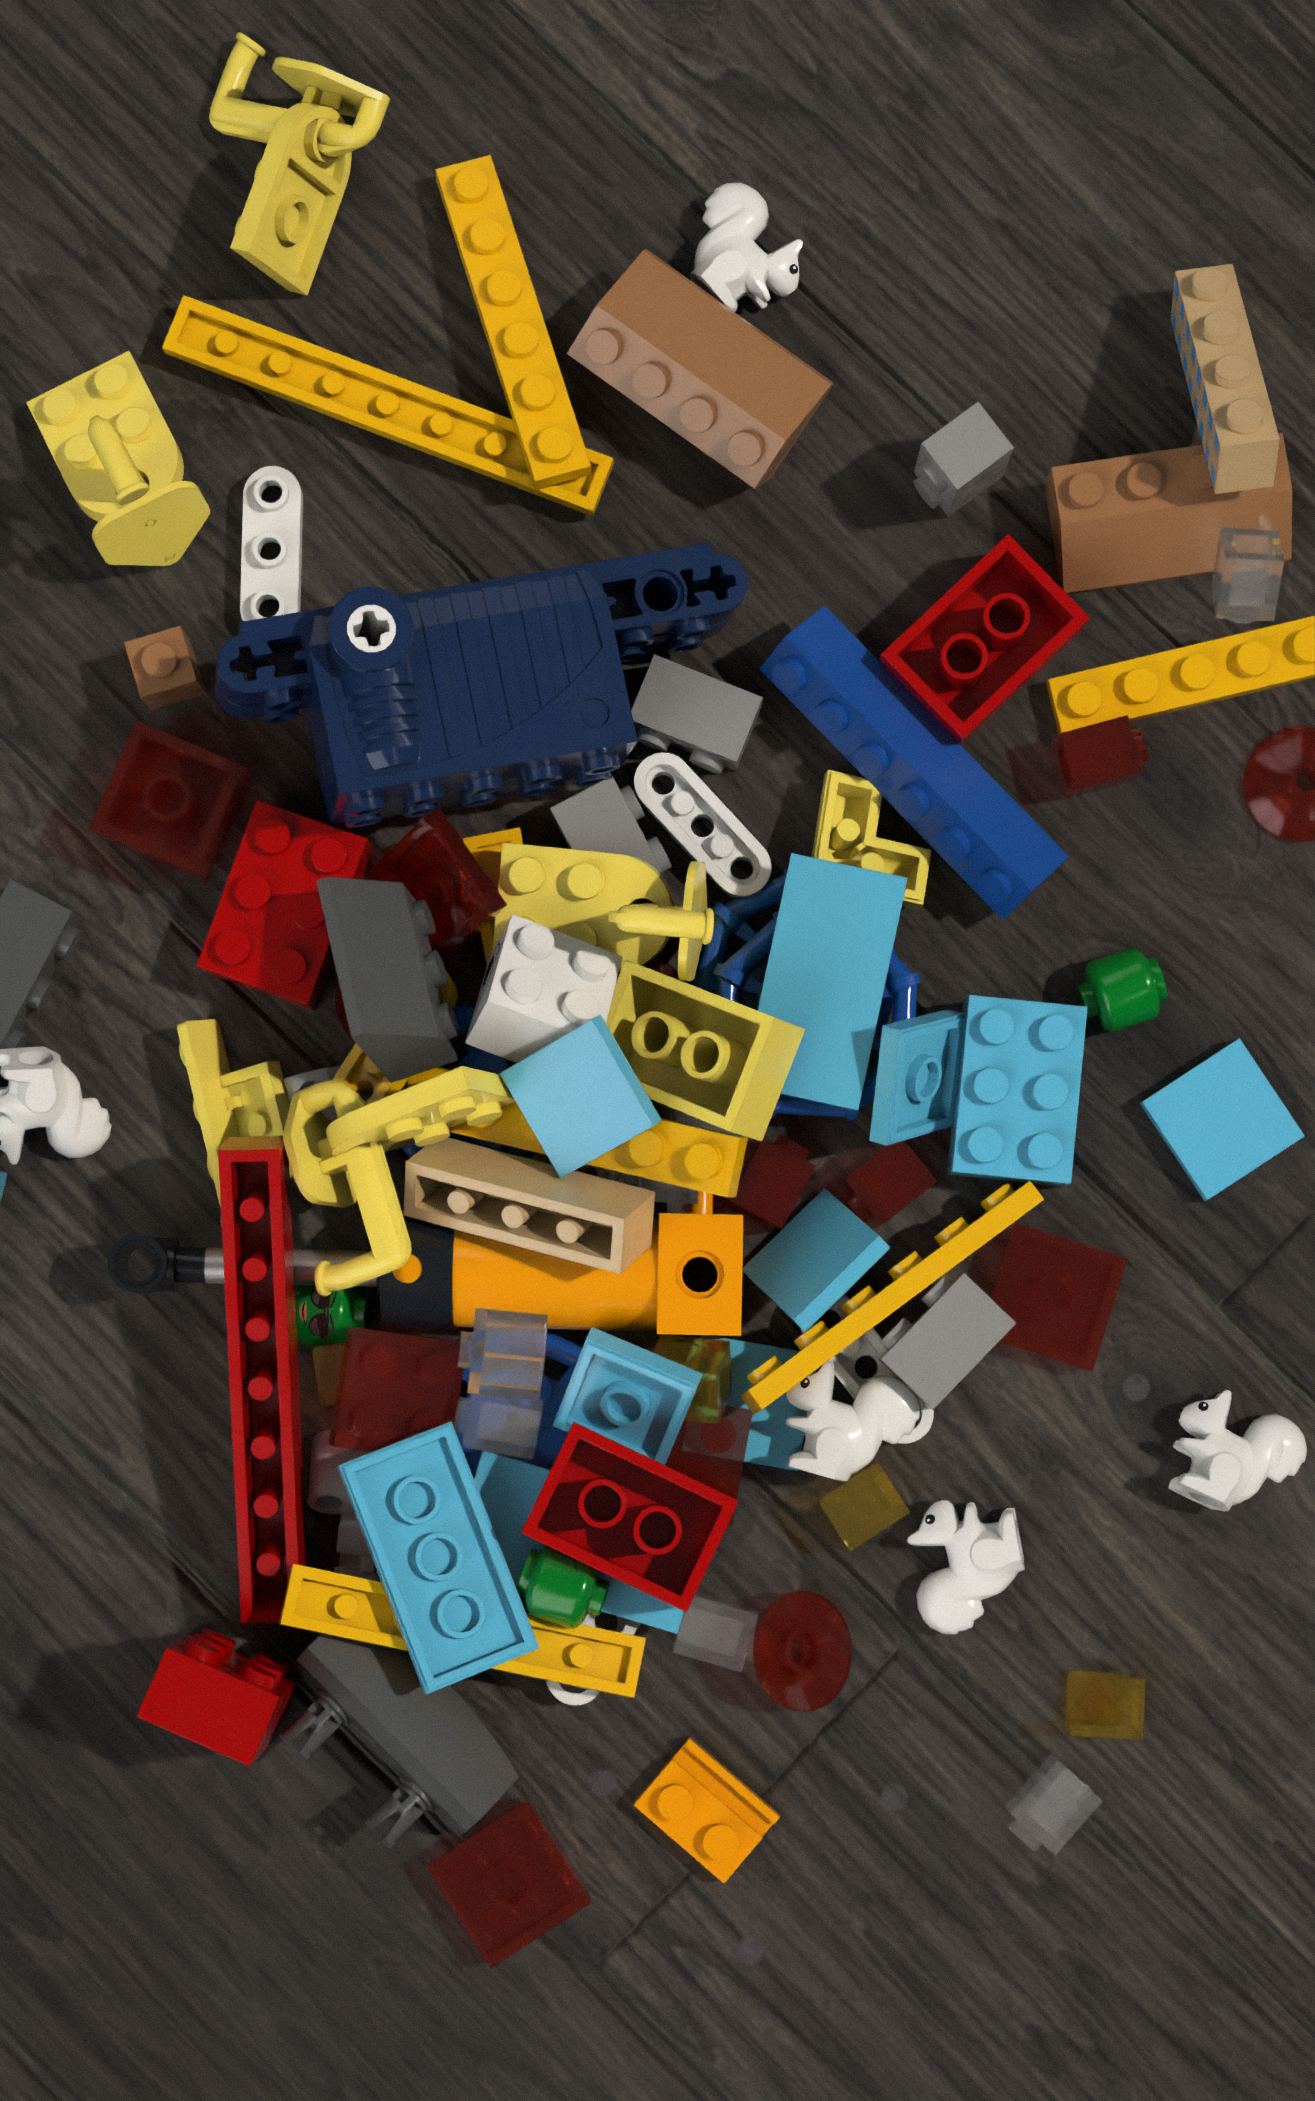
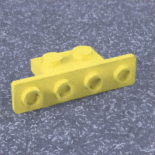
M216 1019L191 1020L177 1025L180 1039L179 1053L183 1064L187 1068L194 1097L193 1111L197 1121L200 1123L208 1155L207 1169L214 1181L221 1208L219 1148L227 1137L283 1136L290 1105L279 1060L266 1061L231 1072L219 1022ZM289 1164L290 1179H292L294 1177Z

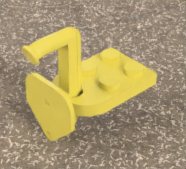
M238 32L236 34L238 41L226 62L210 107V123L215 130L224 135L267 143L262 160H260L256 167L254 182L243 213L237 220L235 235L230 248L288 291L308 295L348 183L352 151L366 146L376 136L384 119L390 98L382 92L319 64L277 57L273 63L272 70L303 96L302 102L286 109L241 100L256 60L259 56H265L266 51L255 41ZM341 115L356 117L354 124H346Z
M130 351L26 402L78 506L86 515L98 521L92 531V539L104 561L109 565L169 566L176 563L209 517L210 508L195 483L182 481L184 462L181 451Z
M502 843L493 949L511 914L623 956L619 972H621L625 959L643 966L662 951L670 937H679L678 978L682 981L694 980L702 943L708 945L711 942L714 929V912L711 908H707L705 862H690L685 882L683 905L674 904L673 895L663 876L652 865L637 857L617 853ZM642 898L651 900L653 902L645 904H633L635 901Z
M460 1066L370 1104H367L347 1084L335 1080L319 1082L293 1093L283 1132V1142L294 1180L300 1192L309 1202L317 1205L345 1208L358 1201L372 1249L370 1252L341 1263L331 1264L327 1260L320 1261L314 1272L315 1287L320 1295L328 1296L332 1291L354 1287L395 1271L407 1263L412 1251L411 1241L384 1152L415 1143L416 1146L432 1145L449 1138V1128L467 1122L470 1126L480 1125L502 1116L501 1107L516 1101L500 1074ZM334 1105L338 1118L330 1123L321 1110Z

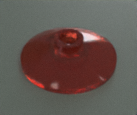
M1291 727L1270 735L1253 751L1244 771L1243 792L1250 813L1266 831L1284 840L1310 842L1315 841V786L1311 791L1301 790L1296 784L1295 777L1298 772L1307 771L1315 779V728Z
M793 1591L779 1596L765 1609L755 1629L753 1662L760 1684L773 1701L792 1711H814L826 1706L836 1698L847 1680L852 1659L850 1633L842 1614L831 1601L815 1592ZM791 1646H792V1649H793V1655H792V1657H791Z

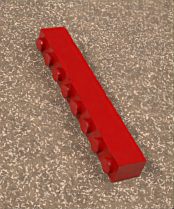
M283 1136L227 1137L218 1150L241 1624L279 1623L292 1564L307 1566L289 1160Z

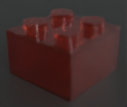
M136 721L89 829L103 840L207 883L253 777L243 765Z

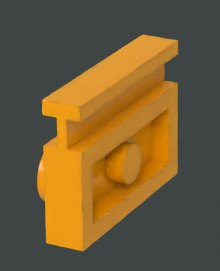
M690 1736L634 1801V1806L722 1883L729 1879L761 1841L769 1828L780 1818L778 1812Z

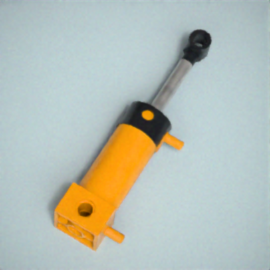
M689 1189V1214L659 1213V1218H653L651 1247L621 1274L403 1215L412 1248L407 1263L395 1271L356 1285L377 1287V1297L380 1299L381 1324L384 1329L455 1330V1327L590 1330L591 1327L599 1330L657 1331L656 1334L741 1336L743 1215L713 1214V1194ZM139 1233L126 1235L115 1243L110 1250L107 1261L109 1275L114 1283L124 1291L148 1294L157 1291H177L179 1283H224L223 1248L180 1247L178 1238H159ZM146 1247L155 1256L156 1266L149 1278L138 1281L132 1277L128 1270V1260L133 1251ZM293 1249L295 1285H315L314 1272L320 1261L327 1260L331 1264H336L370 1251ZM692 1260H707L715 1268L717 1275L716 1283L710 1290L700 1293L690 1290L683 1282V1269Z

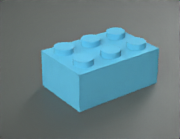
M969 995L965 999L963 1013H965L966 1019L954 1119L951 1128L947 1175L1022 1183L1031 1181L1032 1184L1061 1187L1071 1184L1088 1007Z

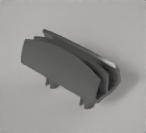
M320 1634L291 1664V1667L315 1690L314 1694L317 1699L286 1730L279 1734L280 1738L287 1744L311 1727L313 1729L312 1734L296 1755L304 1762H307L311 1758L310 1756L342 1724L350 1726L400 1776L399 1781L401 1785L370 1817L368 1816L364 1820L368 1829L372 1830L392 1814H397L396 1820L381 1840L388 1848H392L395 1842L426 1810L434 1811L458 1836L467 1832L519 1778L495 1738L469 1705L450 1685L429 1694H424L408 1651Z

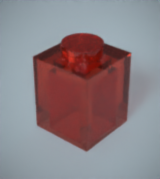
M1128 715L1060 733L1054 742L1069 798L1135 781L1143 773L1141 763L1148 762V751L1140 728L1131 729Z
M778 1135L774 1143L763 1138L738 1185L736 1197H732L729 1203L782 1230L815 1168V1165L805 1160L810 1151L781 1135Z
M904 1140L884 1147L843 1180L842 1183L849 1192L842 1196V1199L849 1209L864 1223L872 1219L880 1227L935 1184L937 1180Z

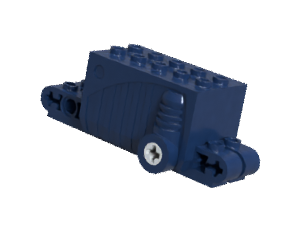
M704 543L396 595L380 587H362L348 592L332 607L239 622L238 635L230 638L222 646L217 657L215 696L219 706L227 714L237 718L264 716L265 723H280L293 720L300 716V709L306 710L328 824L333 827L346 825L348 828L363 827L381 821V818L403 814L405 817H419L435 813L442 807L463 804V807L480 806L496 801L497 797L519 793L522 797L535 796L551 792L558 786L575 783L578 786H591L605 779H612V776L614 777L638 742L621 663L644 657L645 649L667 646L668 653H681L701 647V640L717 635L744 600L748 590V577L743 566L736 559L725 554H713L711 543ZM646 603L655 605L659 611L651 609ZM242 673H247L249 681H245Z

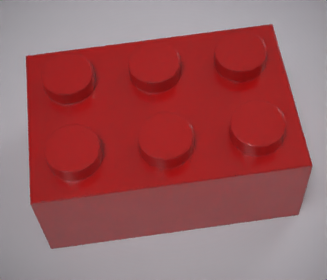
M1008 534L881 654L879 662L962 746L1082 633L1090 617Z
M256 800L196 966L206 974L315 1011L333 962V954L316 880L325 877L363 879L373 851L369 840Z
M573 1421L521 1533L687 1612L739 1501Z
M203 1628L201 1634L191 1632L166 1648L136 1717L251 1766L272 1744L299 1679L287 1674L290 1665L281 1659L263 1652H257L255 1658H250L234 1651L233 1648L236 1641L224 1634L207 1628Z

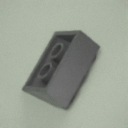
M325 877L316 880L352 1039L391 1083L457 1061L453 1038L460 1036V1028L451 1004L449 1002L444 1003L440 986L446 985L448 979L439 953L436 950H431L428 935L435 933V924L425 900L416 901L402 882Z

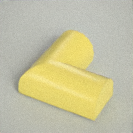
M828 770L824 775L811 857L907 877L902 907L915 910L920 909L924 903L931 850L876 837L882 795L866 778Z

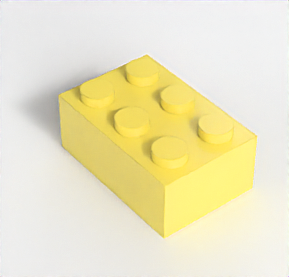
M626 959L615 985L606 1021L609 1030L649 1099L727 1131L761 1142L806 1030Z

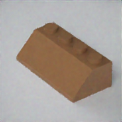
M647 249L641 252L598 302L566 353L754 489L773 478L834 385L828 378Z
M1283 432L1278 433L1280 442L1274 487L1215 494L1203 445L1051 467L1044 487L1061 588L1068 595L1290 562L1292 560V484Z

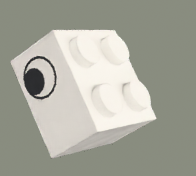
M511 914L489 957L465 1044L518 1063L600 1014L606 1023L623 956Z

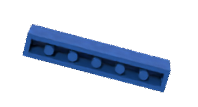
M826 606L822 607L787 634L759 668L1002 920L1028 898L1069 857Z

